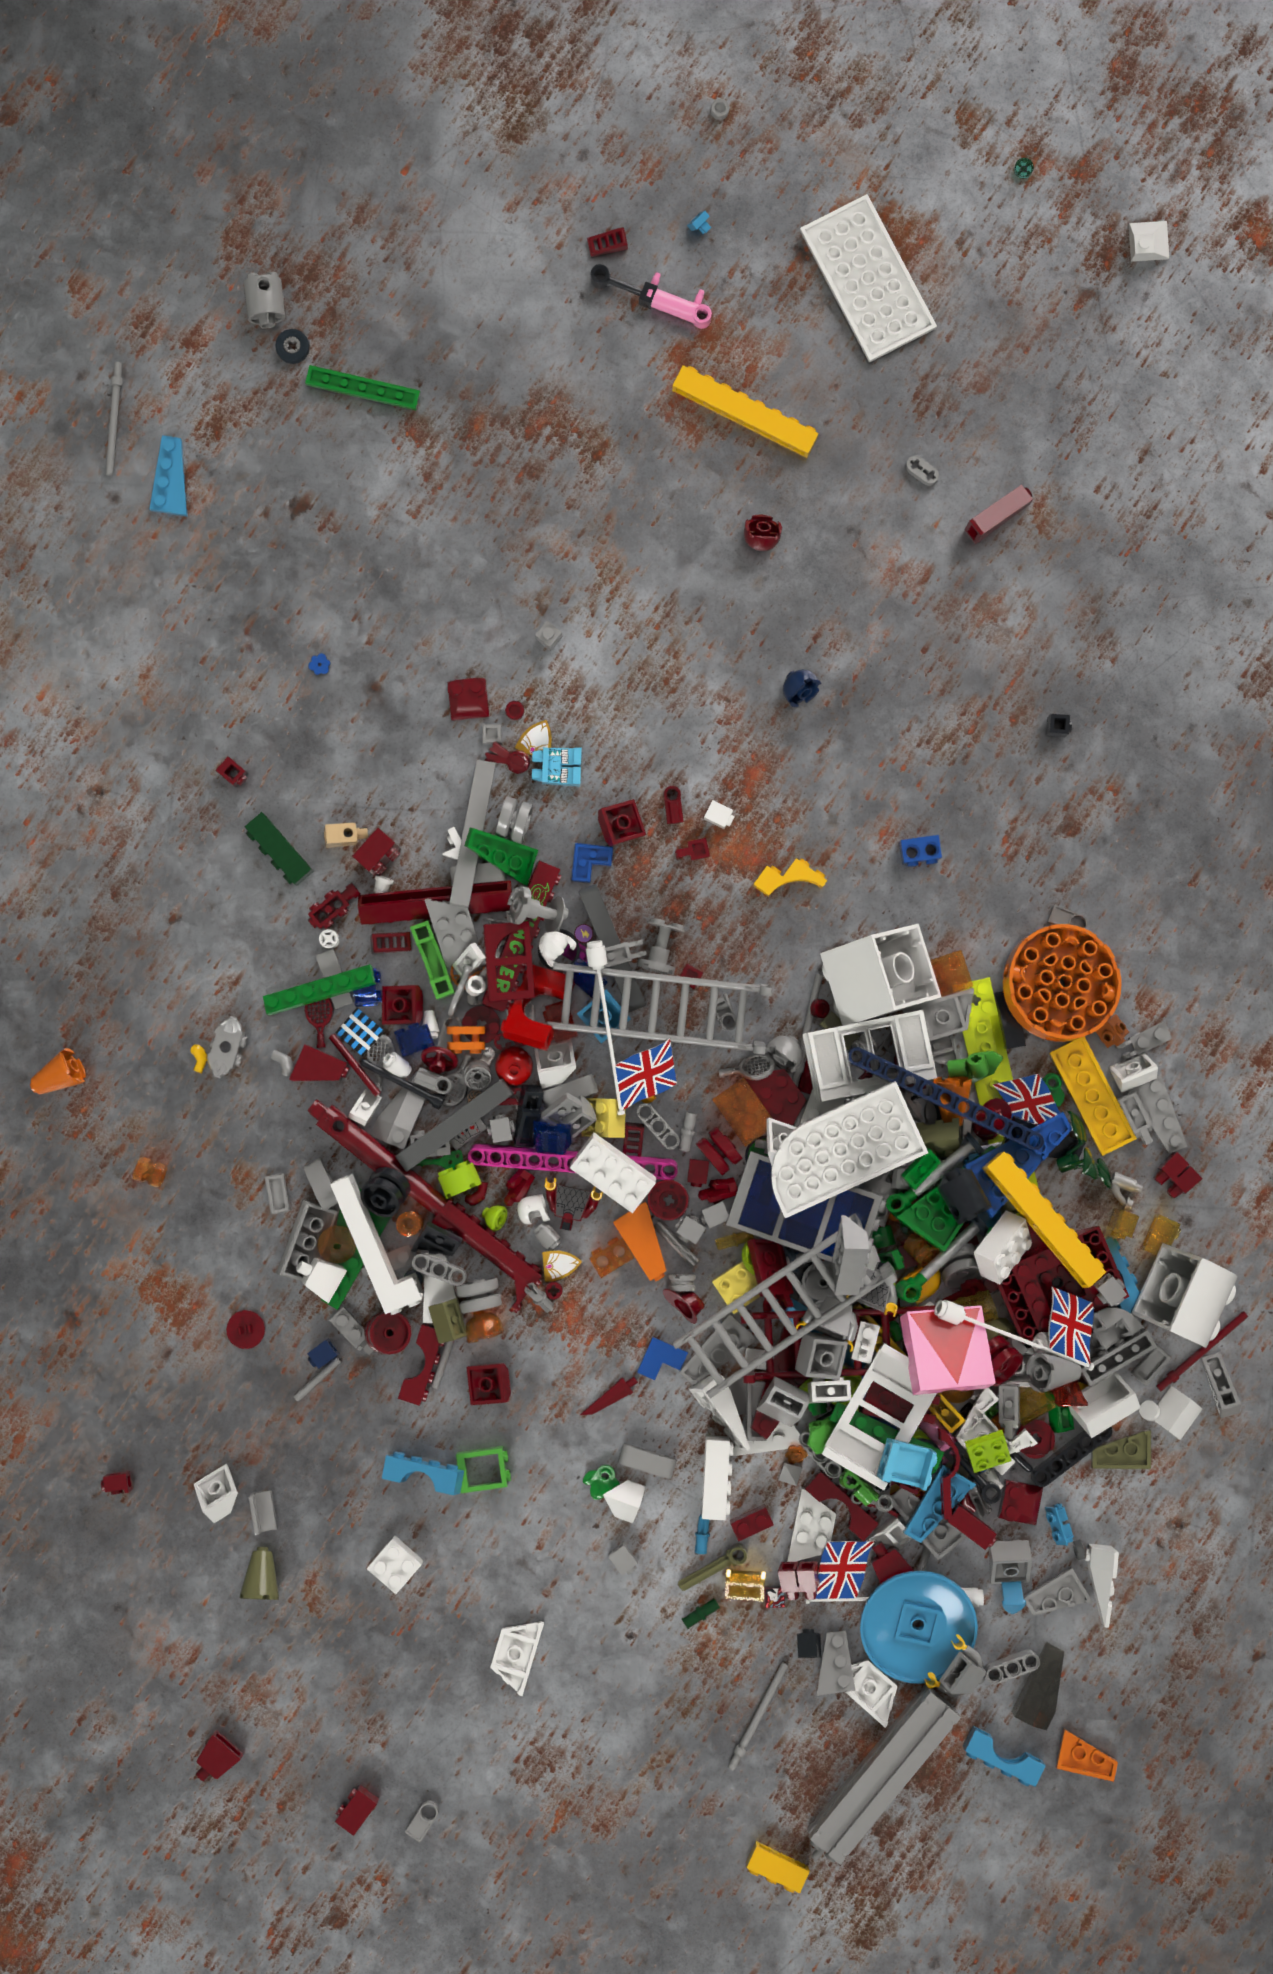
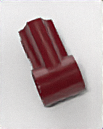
M669 786L663 793L667 824L683 823L681 792L678 787ZM667 791H676L677 798L675 800L668 799Z

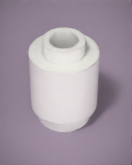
M388 1053L383 1059V1068L403 1079L410 1074L412 1068L409 1062L397 1053Z

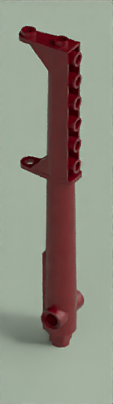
M316 1099L307 1111L318 1120L316 1123L318 1127L373 1171L380 1167H389L402 1173L410 1184L409 1196L436 1216L431 1223L443 1229H449L455 1235L463 1238L462 1240L515 1281L517 1300L509 1311L517 1313L523 1306L521 1301L527 1295L524 1291L525 1287L531 1290L527 1284L534 1283L536 1287L540 1285L541 1268L533 1262L529 1264L525 1260L526 1256L520 1251L514 1252L510 1248L511 1244L503 1238L501 1240L495 1236L496 1232L492 1231L488 1226L486 1228L480 1224L481 1220L474 1214L468 1215L463 1205L459 1202L456 1204L453 1202V1197L449 1200L446 1199L445 1196L412 1169L406 1172L392 1152L352 1119L348 1118L332 1104L328 1108ZM337 1121L343 1122V1130L338 1129Z

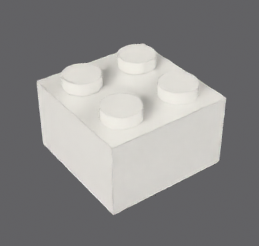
M394 1535L369 1564L367 1570L392 1592L397 1594L422 1565L424 1560Z

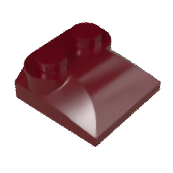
M485 678L459 679L447 682L452 721L489 717Z
M634 799L598 810V821L604 839L610 846H616L620 843L646 836Z
M382 986V1025L420 1024L423 1018V992L420 986Z
M504 1363L466 1367L471 1405L506 1403L509 1401L511 1395L509 1371Z
M1005 1479L998 1518L1010 1522L1015 1521L1036 1525L1043 1487Z

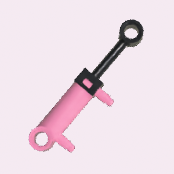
M598 264L591 269V283L597 289H603L610 284L640 296V306L648 309H658L691 322L700 329L708 327L711 323V309L709 306L701 304L705 293L704 290L700 289L694 302L658 289L657 285L661 276L658 272L655 273L651 283L645 282L643 289L611 277L605 265ZM603 274L605 277L599 280L595 276ZM703 313L707 317L702 320L697 315Z
M928 1409L927 1412H926V1413L933 1414L929 1409ZM937 1418L935 1425L921 1421L920 1428L938 1446L939 1450L944 1452L942 1464L945 1465L948 1461L953 1464V1452L949 1445L938 1439V1428L945 1429L959 1451L960 1464L980 1485L983 1499L990 1504L998 1502L1001 1498L1000 1487L994 1482H986L978 1472L974 1473L972 1465L963 1456L967 1451ZM994 1488L997 1494L990 1498L986 1495V1490Z

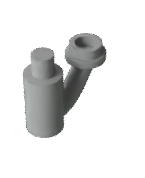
M1114 1172L1110 1180L1112 1192L1123 1206L1122 1210L1130 1211L1133 1200L1129 1197L1125 1199L1120 1188L1131 1193L1133 1191L1141 1193L1143 1186L1137 1184L1135 1179Z

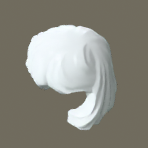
M557 931L544 933L539 942L540 953L550 967H553V963H557L553 960L564 952L567 943H569L572 950L576 947V942L571 937Z

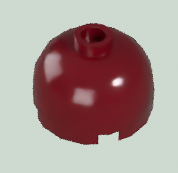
M763 514L753 515L750 520H746L744 538L751 548L757 551H768L779 543L782 533V525L779 521L776 523L773 521V517Z

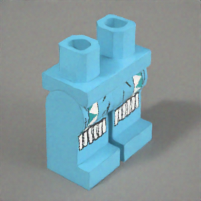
M543 747V750L533 751L532 762L543 763V769H532V780L540 781L542 784L580 787L582 748Z

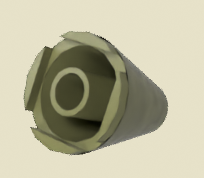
M257 1547V1551L252 1552L240 1592V1599L279 1600L273 1553L268 1551V1547Z

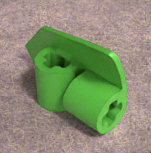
M995 1051L973 1053L965 1059L948 1060L949 1077L965 1076L968 1077V1080L972 1079V1083H975L994 1074L1003 1060V1056Z
M830 1416L824 1420L810 1422L808 1425L810 1435L807 1445L815 1454H822L823 1447L836 1426L835 1423L829 1421Z
M843 1467L844 1471L839 1476L840 1484L844 1488H856L853 1495L865 1506H868L873 1500L877 1502L879 1494L860 1476ZM847 1476H852V1477H853V1478H852V1480H853V1483H852V1484H851V1483H846V1482L848 1481V1480L846 1479Z

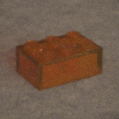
M744 1077L711 1099L744 1147L767 1132L766 1119H773Z

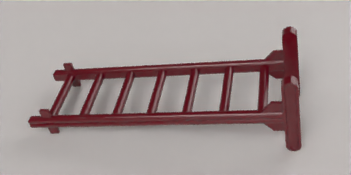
M936 1305L898 1307L896 1314L935 1310ZM874 1308L852 1309V1312L856 1315L858 1329L860 1316L881 1315L882 1343L890 1346L889 1314H893V1312L888 1311L887 1315H885L884 1312ZM748 1310L754 1320L764 1319V1333L773 1346L772 1319L780 1318L775 1312H752ZM807 1310L784 1312L788 1318H793V1325L796 1328ZM740 1314L741 1324H747ZM857 1333L855 1336V1340L853 1341V1348L856 1341ZM802 1337L794 1342L795 1366ZM772 1357L766 1361V1372H754L752 1370L743 1376V1383H755V1380L773 1379L774 1376L779 1379L812 1377H805L797 1370L774 1371V1360ZM854 1360V1368L842 1369L841 1376H864L868 1368H862V1362Z

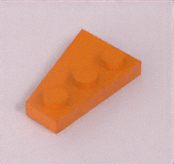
M1063 1728L1056 1769L1114 1782L1118 1765L1117 1760Z

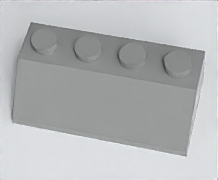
M841 1215L832 1258L835 1295H859L860 1287L863 1288L864 1286L863 1276H866V1264H869V1253L872 1250L871 1240H868L867 1232L845 1215Z

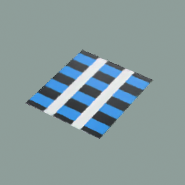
M356 1008L335 1033L363 1057L384 1033V1030L359 1008Z

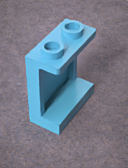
M887 1438L877 1477L882 1481H895L919 1487L921 1490L926 1491L932 1481L931 1472L937 1463V1453L931 1448Z

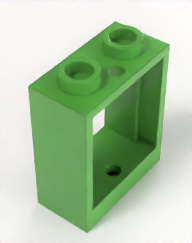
M503 1446L456 1453L458 1469L464 1470L461 1493L504 1488L511 1481L510 1470H506L505 1463L509 1462L507 1450L504 1451ZM498 1454L501 1481L470 1486L466 1458Z

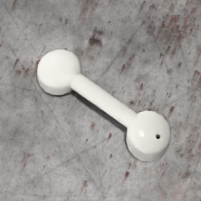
M501 941L499 944L496 958H499L505 941ZM486 967L479 976H472L466 981L465 989L471 996H479L485 990Z

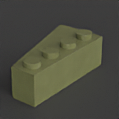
M953 1118L952 1122L944 1123L943 1120H936L935 1124L926 1125L924 1122L916 1123L926 1148L931 1149L937 1157L948 1158L960 1148L959 1118Z

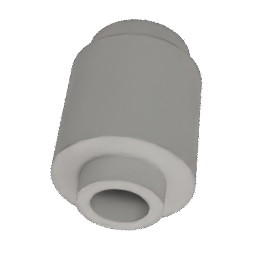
M546 1222L540 1224L533 1231L536 1234L537 1240L546 1250L551 1249L553 1251L561 1244L559 1241L561 1239L560 1235Z

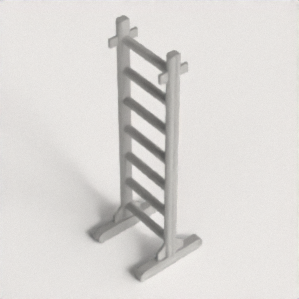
M553 963V970L566 971L561 1023L547 1021V1025L558 1030L607 1035L605 1027H597L601 998L597 970H593V967ZM608 968L601 969L602 979L603 975L624 977L619 1029L610 1028L612 1036L666 1041L670 1038V1042L749 1050L755 1054H765V1042L753 1041V1044L742 1043L748 991L772 996L771 985H754ZM574 972L595 974L590 1026L569 1024ZM632 978L653 980L648 1032L626 1030ZM661 981L682 984L677 1035L655 1033ZM690 985L711 987L705 1038L684 1036ZM719 988L740 990L734 1042L713 1039Z
M856 1213L848 1217L863 1229ZM837 1231L672 1342V1345L677 1349L686 1342L690 1344L717 1383L716 1386L706 1392L711 1399L884 1282L887 1286L895 1283L898 1279L890 1262H886L879 1268L881 1275L871 1281L867 1274L863 1276L865 1286L860 1288L859 1295H850L848 1297L836 1295L840 1302L822 1314L793 1273V1270L811 1259L834 1292V1279L817 1254L833 1243H836ZM784 1276H787L815 1317L814 1320L798 1331L768 1289L769 1286ZM760 1292H762L791 1334L774 1347L743 1305ZM735 1309L739 1311L766 1350L765 1353L750 1363L746 1361L719 1322L720 1319ZM711 1325L742 1367L725 1380L694 1338Z

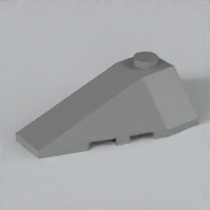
M416 1071L409 1079V1082L429 1092L430 1089L414 1083ZM402 1088L377 1117L370 1135L401 1149L407 1148L410 1135H412L426 1099Z

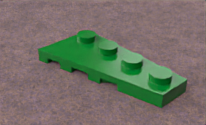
M470 827L464 846L522 885L528 886L538 850Z

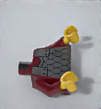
M546 1177L544 1184L546 1188V1201L554 1216L562 1217L560 1229L571 1231L573 1220L581 1221L582 1219H587L597 1209L604 1192L597 1193L595 1186L592 1191L556 1184V1178H554L553 1183H549Z

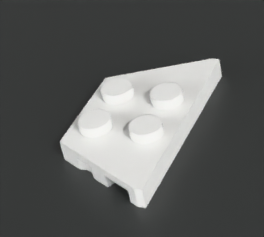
M745 1414L744 1419H743V1422H742V1425H743L745 1434H746V1414ZM779 1422L767 1441H748L750 1446L748 1451H742L735 1445L733 1456L802 1447L799 1443L800 1433L794 1425L790 1427Z
M801 1488L787 1562H796L822 1555L826 1543L832 1539L836 1513L822 1502L816 1500L805 1488Z
M542 1621L502 1628L490 1668L499 1674L507 1684L511 1685L520 1696H523L544 1622Z
M867 1658L852 1665L855 1691L846 1693L886 1728L897 1684Z

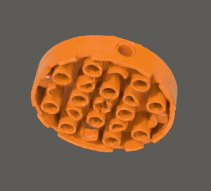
M1055 924L1039 929L1021 940L1007 959L1003 972V992L1007 1006L1013 1017L1023 1028L1045 1040L1066 1042L1092 1034L1105 1025L1119 1003L1122 984L1121 973L1115 962V956L1107 944H1104L1097 938L1096 934L1085 928L1070 924ZM1060 979L1064 981L1065 987L1061 985Z

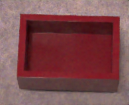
M377 828L352 857L374 877L375 875L381 876L387 870L386 865L390 861L394 862L400 856L399 851L401 848L381 829Z

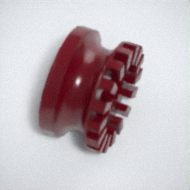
M550 1282L545 1289L547 1297L554 1300L558 1299L563 1292L562 1286L558 1282ZM552 1285H555L560 1290L556 1293V1296H552V1293L548 1291V1289L552 1288Z

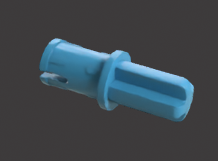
M701 1514L698 1520V1529L695 1532L696 1545L694 1552L697 1554H707L710 1520L702 1519Z

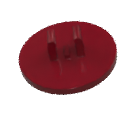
M250 1310L235 1313L227 1323L226 1332L228 1339L234 1346L241 1349H250L257 1346L265 1335L263 1319L257 1313Z

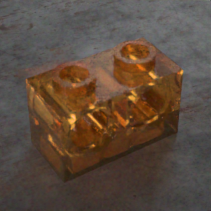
M615 1237L607 1242L609 1246L606 1248L598 1247L591 1252L592 1256L589 1259L601 1278L634 1259L623 1238L618 1239V1237ZM616 1246L624 1248L625 1253L622 1256L614 1254L613 1249ZM600 1256L607 1257L608 1264L606 1266L598 1265L597 1258Z

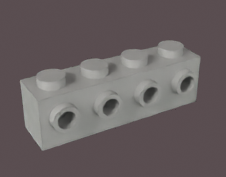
M1142 1328L1134 1335L1128 1336L1125 1339L1121 1338L1112 1347L1096 1352L1097 1355L1090 1359V1362L1094 1363L1093 1370H1087V1367L1080 1365L1082 1368L1081 1376L1085 1383L1091 1387L1155 1349L1157 1345L1148 1330Z

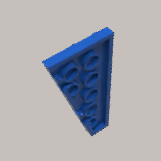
M1064 1112L1031 1128V1130L1038 1132L1044 1138V1144L1040 1149L1030 1150L1009 1140L963 1165L964 1169H972L989 1199L992 1208L988 1209L987 1213L990 1218H993L1008 1199L984 1172L982 1167L998 1153H1009L1014 1158L1015 1165L1026 1172V1178L1028 1179L1040 1163L1049 1156V1153L1072 1130ZM1034 1135L1029 1139L1032 1147L1038 1144V1139Z

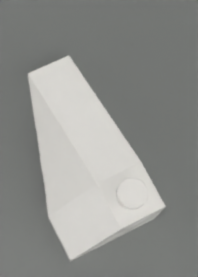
M710 1375L688 1388L703 1408L707 1407L713 1413L712 1419L725 1427L724 1432L740 1450L748 1451L750 1446L729 1387L710 1399L706 1392L717 1385Z
M1088 1544V1549H1085L1084 1560L1087 1561L1101 1624L1109 1628L1112 1601L1109 1600V1597L1114 1595L1115 1589L1112 1578L1117 1577L1119 1552L1112 1546Z

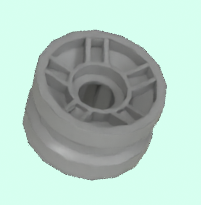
M473 1060L466 1064L464 1080L470 1089L482 1090L489 1086L491 1070L485 1061Z
M669 1274V1280H671L670 1290L695 1291V1285L693 1284L695 1274Z

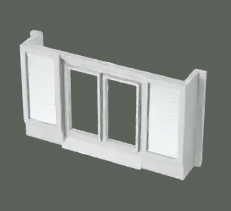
M919 1010L802 1034L816 1102L872 1092L890 1084L874 1075L872 1078L852 1081L843 1037L844 1035L864 1032L867 1050L875 1055L870 1030L889 1026L891 1027L898 1066L927 1080L936 1079L937 1074L924 1011ZM872 1059L870 1065L871 1069L875 1071L878 1067L876 1060ZM897 1073L887 1074L890 1079H894ZM906 1077L905 1085L914 1083L912 1077Z
M885 1343L879 1348L851 1401L848 1403L823 1447L822 1455L882 1490H885L888 1483L877 1477V1472L885 1444L849 1424L858 1406L861 1405L900 1428L895 1440L909 1443L937 1394L913 1395L908 1369L909 1358ZM873 1381L914 1404L904 1423L862 1400Z

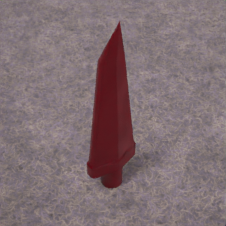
M633 1376L626 1381L622 1377L580 1415H593L620 1399L634 1393L631 1387L638 1383L637 1379Z

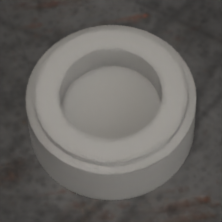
M724 99L713 101L710 110L711 115L717 120L725 119L729 114L728 102Z

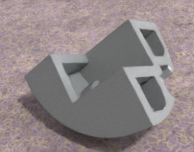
M1106 1308L1094 1313L1090 1342L1095 1352L1106 1350L1121 1338L1134 1335L1143 1326L1137 1318L1123 1309Z

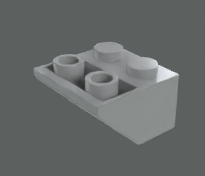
M774 1376L756 1410L792 1427L801 1419L809 1405V1393Z

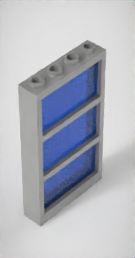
M750 1151L726 1224L727 1226L806 1253L838 1231L841 1215L850 1217L856 1213L863 1229L867 1232L868 1240H871L873 1246L874 1239L872 1235L874 1231L878 1230L880 1225L878 1217L880 1212H884L886 1206L885 1196L853 1187L785 1218L773 1191L771 1180L772 1165L769 1157ZM835 1243L818 1253V1257L832 1262Z

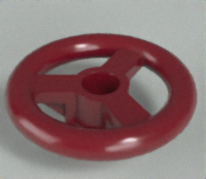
M433 1046L424 1049L421 1053L422 1062L434 1073L441 1074L444 1071H451L458 1066L457 1056L446 1048ZM437 1052L434 1057H426L428 1053ZM443 1054L449 1056L452 1059L453 1063L445 1059Z

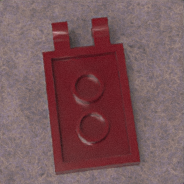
M750 1239L747 1241L757 1285L787 1265L781 1244L767 1239ZM784 1276L768 1287L784 1311H786V1308L794 1307L790 1298L794 1294L792 1284L787 1276ZM760 1292V1293H759L760 1297H764V1295L762 1294V1292ZM765 1298L763 1301V1311L770 1312L772 1307Z
M874 1381L871 1383L865 1397L866 1402L904 1423L914 1405ZM936 1395L931 1404L939 1405L941 1397ZM863 1407L862 1414L879 1417ZM925 1413L921 1421L935 1425L936 1415Z

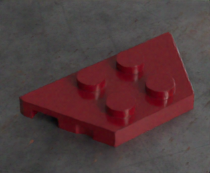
M785 1069L774 1070L771 1075L760 1080L744 1078L772 1119L791 1126L794 1125L807 1100Z

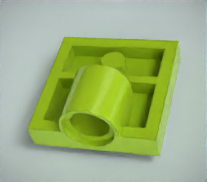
M1002 1430L965 1441V1447L974 1473L1012 1461Z

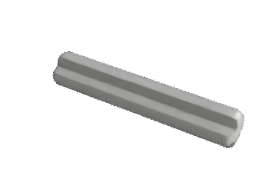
M659 1220L654 1225V1228L690 1267L698 1263V1259L662 1220Z

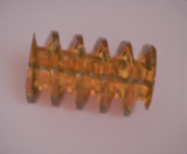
M407 1211L401 1214L396 1221L398 1232L406 1237L419 1233L424 1225L422 1216L416 1211ZM412 1220L411 1224L414 1226L408 1228V1223L406 1221Z

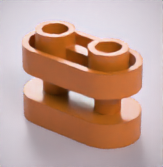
M447 1026V1034H452V1041L447 1042V1049L451 1050L454 1054L462 1053V1050H470L472 1054L481 1053V1050H485V1042L479 1041V1034H485V1026ZM460 1034H472V1041H460Z

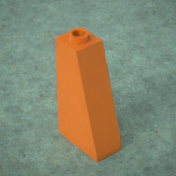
M644 1201L639 1204L633 1213L629 1211L614 1220L613 1223L650 1281L654 1279L656 1282L665 1276L664 1272L667 1270L648 1204Z

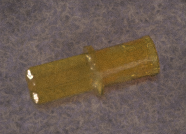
M744 1231L736 1234L732 1232V1235L716 1239V1247L718 1250L732 1246L738 1247L739 1244L754 1239V1235Z

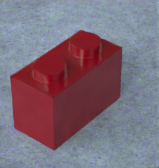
M765 1504L730 1520L738 1542L774 1526Z
M362 1785L357 1790L353 1788L347 1797L349 1799L347 1804H342L335 1813L337 1815L335 1822L353 1836L379 1801V1798Z

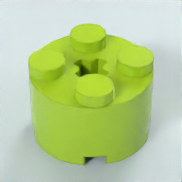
M467 1160L455 1165L456 1170H453V1167L438 1173V1180L446 1199L482 1184L473 1162L470 1163Z

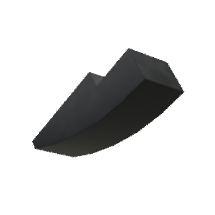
M1004 992L994 993L1004 1049L1026 1046L1023 1027L1010 1012Z
M522 1084L516 1117L515 1146L534 1147L541 1118L540 1107L544 1095L541 1086Z

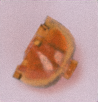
M484 1310L474 1312L473 1317L465 1325L468 1344L476 1343L486 1338L490 1339L504 1332L500 1318L492 1312L485 1313Z

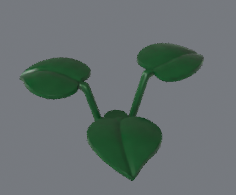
M1067 1111L1071 1116L1072 1128L1079 1142L1074 1148L1066 1152L1067 1155L1056 1159L1060 1172L1064 1173L1073 1169L1083 1168L1082 1174L1088 1175L1095 1180L1100 1176L1107 1188L1112 1189L1109 1169L1102 1158H1098L1097 1163H1095L1087 1147L1084 1148V1157L1079 1160L1077 1154H1072L1083 1145V1142H1087V1134L1081 1119L1072 1111Z

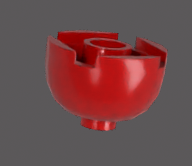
M512 1046L505 1048L496 1058L495 1070L497 1076L500 1079L503 1078L508 1085L517 1086L525 1083L533 1072L531 1055L521 1047Z

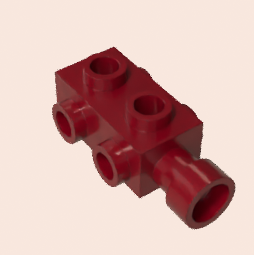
M352 882L346 886L342 893L339 890L335 892L334 890L329 891L324 896L326 900L321 904L316 902L309 908L311 912L308 913L310 916L308 921L314 928L319 927L321 930L323 928L325 930L330 928L335 923L333 920L338 916L342 918L350 911L348 909L351 907L349 901L353 898L356 899L361 893ZM337 901L341 902V907L339 908L335 907ZM322 913L326 914L325 920L320 919Z

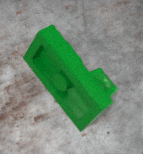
M927 1148V1154L916 1158L900 1175L914 1190L941 1163L929 1148Z
M898 1249L878 1253L880 1262L884 1264L890 1262L894 1271L904 1268V1259Z

